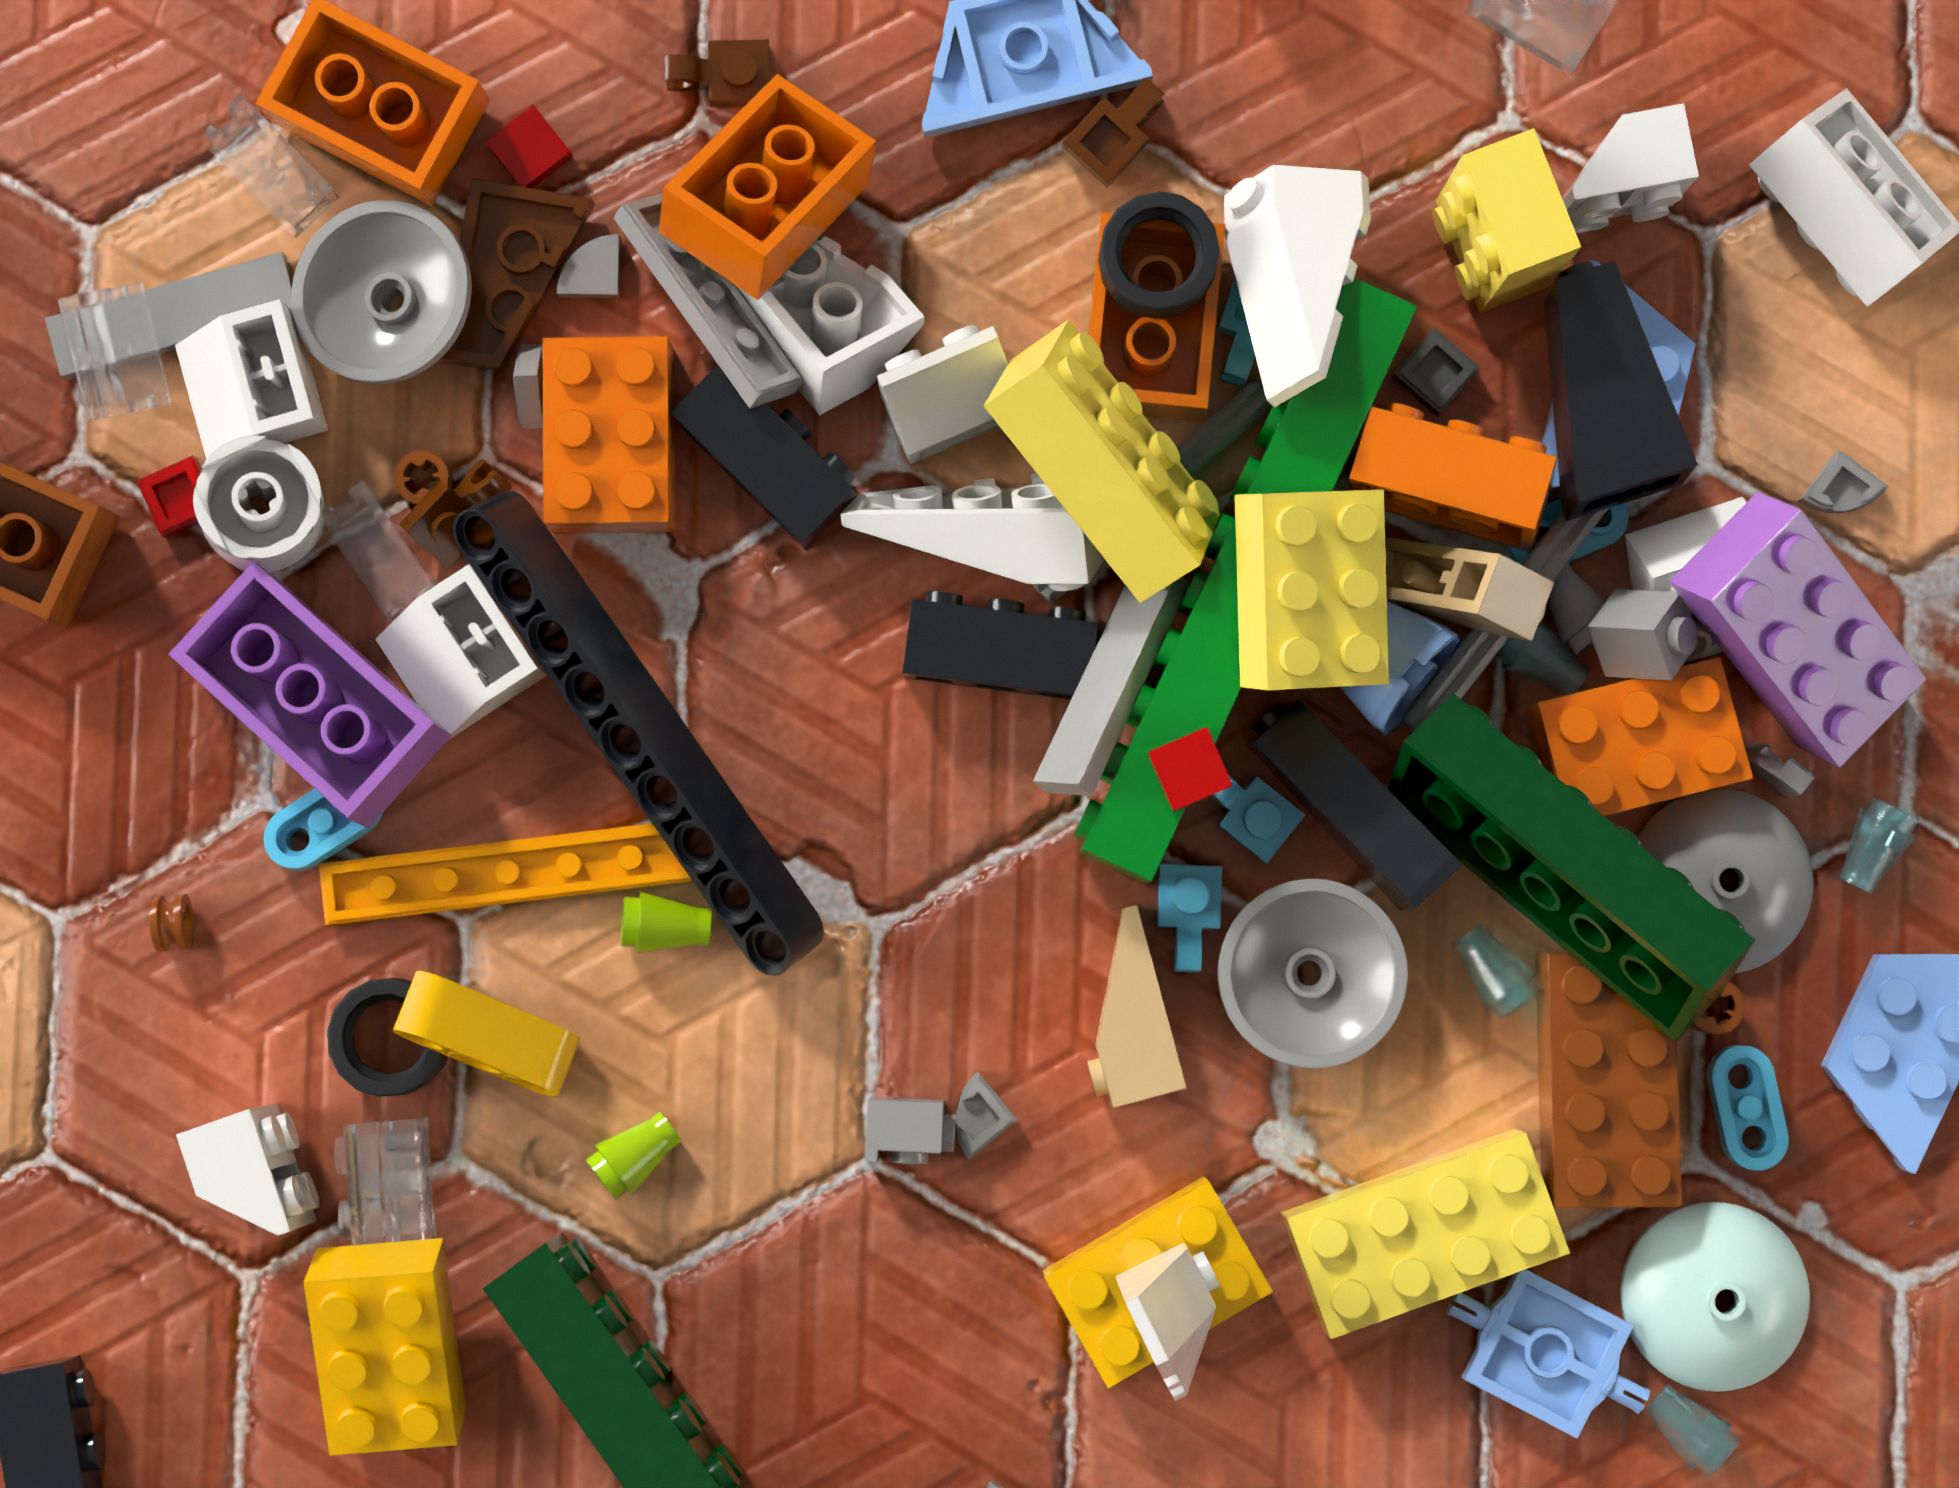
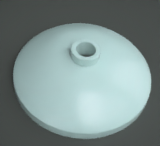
M1709 1201L1676 1208L1654 1221L1641 1234L1632 1247L1624 1265L1620 1283V1304L1623 1320L1634 1325L1629 1336L1648 1363L1668 1378L1682 1385L1704 1391L1720 1392L1732 1391L1753 1385L1774 1373L1786 1362L1799 1344L1804 1333L1809 1314L1810 1291L1802 1259L1790 1239L1779 1227L1751 1209L1731 1203ZM1724 1289H1730L1734 1295V1304L1728 1311L1719 1312L1715 1306L1716 1295Z

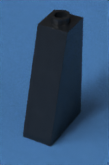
M1613 261L1594 267L1592 262H1582L1563 270L1558 274L1557 280L1544 301L1561 507L1565 520L1569 521L1680 486L1698 464L1616 262Z
M1300 701L1294 704L1288 711L1278 702L1251 727L1260 736L1249 746L1253 753L1399 910L1418 907L1462 866L1459 860Z

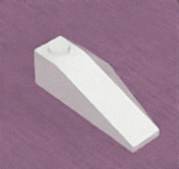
M1272 165L1253 178L1243 179L1224 196L1225 239L1266 400L1274 407L1326 378L1343 316L1336 310V305L1342 285L1353 282L1358 265L1350 259L1355 239L1366 236L1371 220L1368 178L1361 171Z
M824 236L821 240L816 239L759 300H756L737 287L804 380L798 390L819 416L869 389L877 380V375L882 374L886 370L885 363L896 357L924 325L925 317L888 274L872 264L867 269L841 254V245L827 236Z
M1037 473L1031 474L1032 485L1007 489L995 486V480L991 478L974 480V485L962 487L955 490L952 495L945 496L942 495L941 488L933 485L860 493L840 514L841 523L844 527L1026 584H1048V587L1055 591L1075 590L1083 587L1085 584H1089L1104 559Z
M1182 1243L1115 1276L1135 1324L1175 1401L1187 1396L1216 1310V1305L1209 1292L1220 1287L1204 1252L1202 1251L1191 1256L1185 1243Z

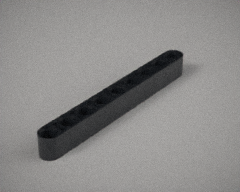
M504 490L460 512L455 518L453 525L454 539L459 550L741 951L758 971L766 975L777 976L786 972L821 943L824 929L819 914L532 505L523 495L515 491Z

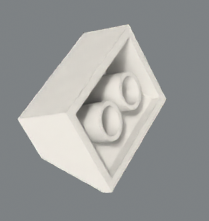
M1847 88L1801 119L1749 164L1758 175V183L1763 192L1773 201L1783 205L1797 222V229L1803 240L1812 248L1823 253L1836 269L1837 278L1843 288L1851 295L1859 297L1867 307L1923 264L1959 233V222Z

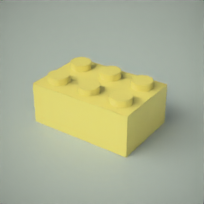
M1534 128L1462 155L1436 199L1438 207L1432 210L1434 224L1444 244L1452 242L1460 264L1455 266V275L1459 288L1466 300L1474 298L1480 313L1548 288L1581 248Z
M1384 490L1235 495L1240 687L1260 690H1287L1389 684Z

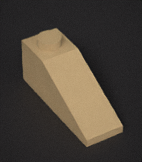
M1385 537L1387 601L1405 609L1486 633L1527 641L1533 640L1538 624L1544 616L1546 603L1554 585L1553 581L1501 554Z
M1137 905L1122 909L1095 1042L1098 1058L1087 1061L1096 1097L1108 1095L1113 1108L1186 1088Z

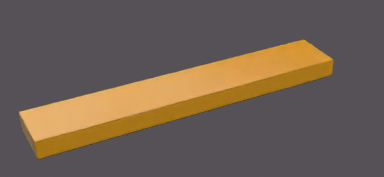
M652 823L319 863L325 925L329 926L693 882Z

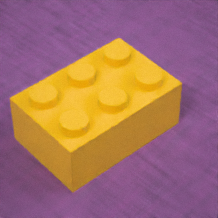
M1204 1176L1043 1270L1046 1282L1108 1389L1154 1362L1125 1303L1115 1277L1116 1275L1182 1243H1185L1191 1256L1203 1251L1220 1284V1287L1209 1292L1216 1305L1209 1329L1273 1292L1215 1190Z
M443 1238L317 1248L303 1283L329 1455L457 1445L466 1412V1402Z

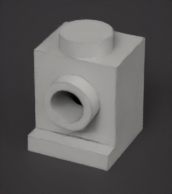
M870 1096L867 1107L865 1162L878 1163L880 1150L891 1151V1162L903 1164H928L929 1153L954 1152L956 1115L944 1114V1100Z

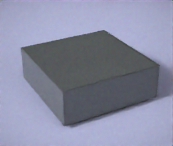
M1434 328L1395 371L1392 378L1438 417L1481 368Z

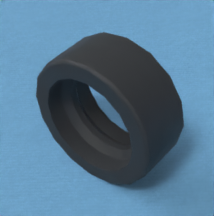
M1158 191L1135 196L1117 208L1104 227L1098 257L1102 282L1115 302L1135 315L1154 319L1181 315L1199 303L1213 283L1220 254L1216 228L1201 207L1182 195ZM1155 219L1172 221L1185 229L1194 243L1196 252L1194 270L1188 279L1175 289L1163 292L1145 290L1132 282L1124 270L1121 258L1123 242L1131 230L1145 221Z
M403 978L369 980L350 990L334 1008L327 1029L328 1054L338 1074L356 1090L377 1097L409 1094L431 1083L445 1066L448 1056L425 1047L422 1056L413 1067L401 1073L383 1074L372 1070L362 1062L355 1049L354 1030L358 1018L368 1007L380 1001L396 1000L404 1003L412 981Z

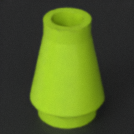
M640 891L639 897H624L620 945L623 947H635L636 954L692 945L709 946L712 911L710 908H698Z
M659 1111L650 1119L594 1145L597 1152L587 1158L586 1162L616 1200L627 1191L633 1195L665 1156L682 1140Z

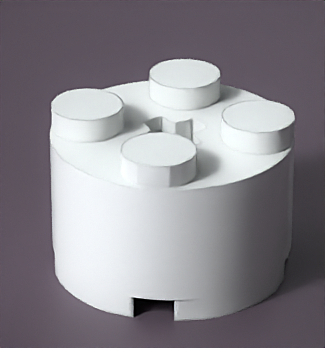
M247 435L222 444L206 459L194 488L193 506L207 541L220 557L242 571H245L255 561L271 572L297 563L311 551L323 534L325 502L317 473L311 462L300 450L288 443L285 444L269 439L266 436ZM261 494L265 501H270V511L259 515L255 509L251 510V497Z

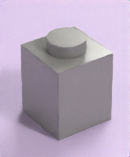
M1615 589L1587 626L1605 677L1672 680L1699 642L1696 624L1690 618L1686 603L1676 591Z

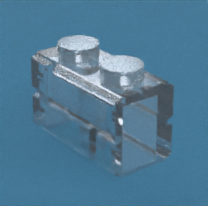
M428 1117L345 1124L344 1137H336L334 1143V1160L337 1174H347L348 1200H340L338 1208L339 1230L342 1238L351 1237V1245L436 1239Z

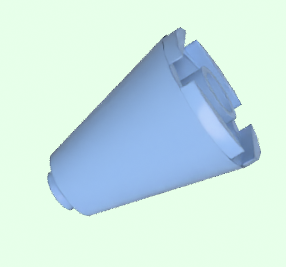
M1387 601L1389 684L1340 687L1370 724L1385 735L1391 734L1404 723V714L1457 648L1460 641L1457 637L1458 635L1450 630V627Z

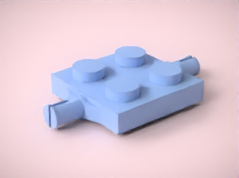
M1526 1269L1512 1274L1502 1296L1491 1307L1462 1292L1453 1295L1452 1300L1473 1310V1313H1469L1449 1303L1446 1314L1479 1330L1476 1348L1461 1376L1465 1381L1577 1439L1591 1411L1605 1397L1628 1407L1637 1414L1643 1410L1645 1406L1643 1403L1624 1394L1623 1391L1626 1390L1647 1401L1650 1389L1644 1388L1617 1374L1619 1371L1620 1353L1634 1325Z

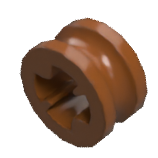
M416 450L407 453L399 460L394 470V483L397 492L414 506L429 492L425 488L420 489L416 494L411 492L409 487L414 486L416 483L409 476L416 467L426 471L431 465L436 466L439 472L432 474V476L437 481L442 480L453 490L454 477L451 468L439 455L429 450Z
M187 894L176 895L172 902H167L164 896L152 898L149 908V926L152 943L157 952L168 951L171 944H177L180 950L192 948L195 931L194 914L190 898Z
M1729 982L1720 997L1725 996L1727 998L1729 1006L1728 1010H1720V1013L1725 1015L1722 1021L1717 1023L1713 1017L1700 1016L1692 1027L1699 1032L1714 1035L1725 1034L1735 1029L1743 1019L1745 1011L1744 998L1739 989Z

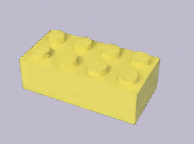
M1068 319L1010 360L986 400L984 408L1138 602L1142 603L1201 565L1220 516L1218 503L1210 488L1201 480L1194 481L1180 463L1179 451L1171 438L1162 431L1156 432L1142 414L1141 402L1133 389L1124 382L1118 383L1103 364V354L1094 339L1085 332L1079 333Z
M1516 1129L1280 1212L1322 1330L1330 1339L1570 1254L1527 1133Z

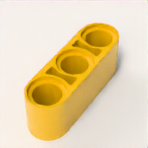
M416 971L393 1028L395 1034L520 1087L551 1097L559 1096L580 1041V1037L577 1034L459 983L424 971Z

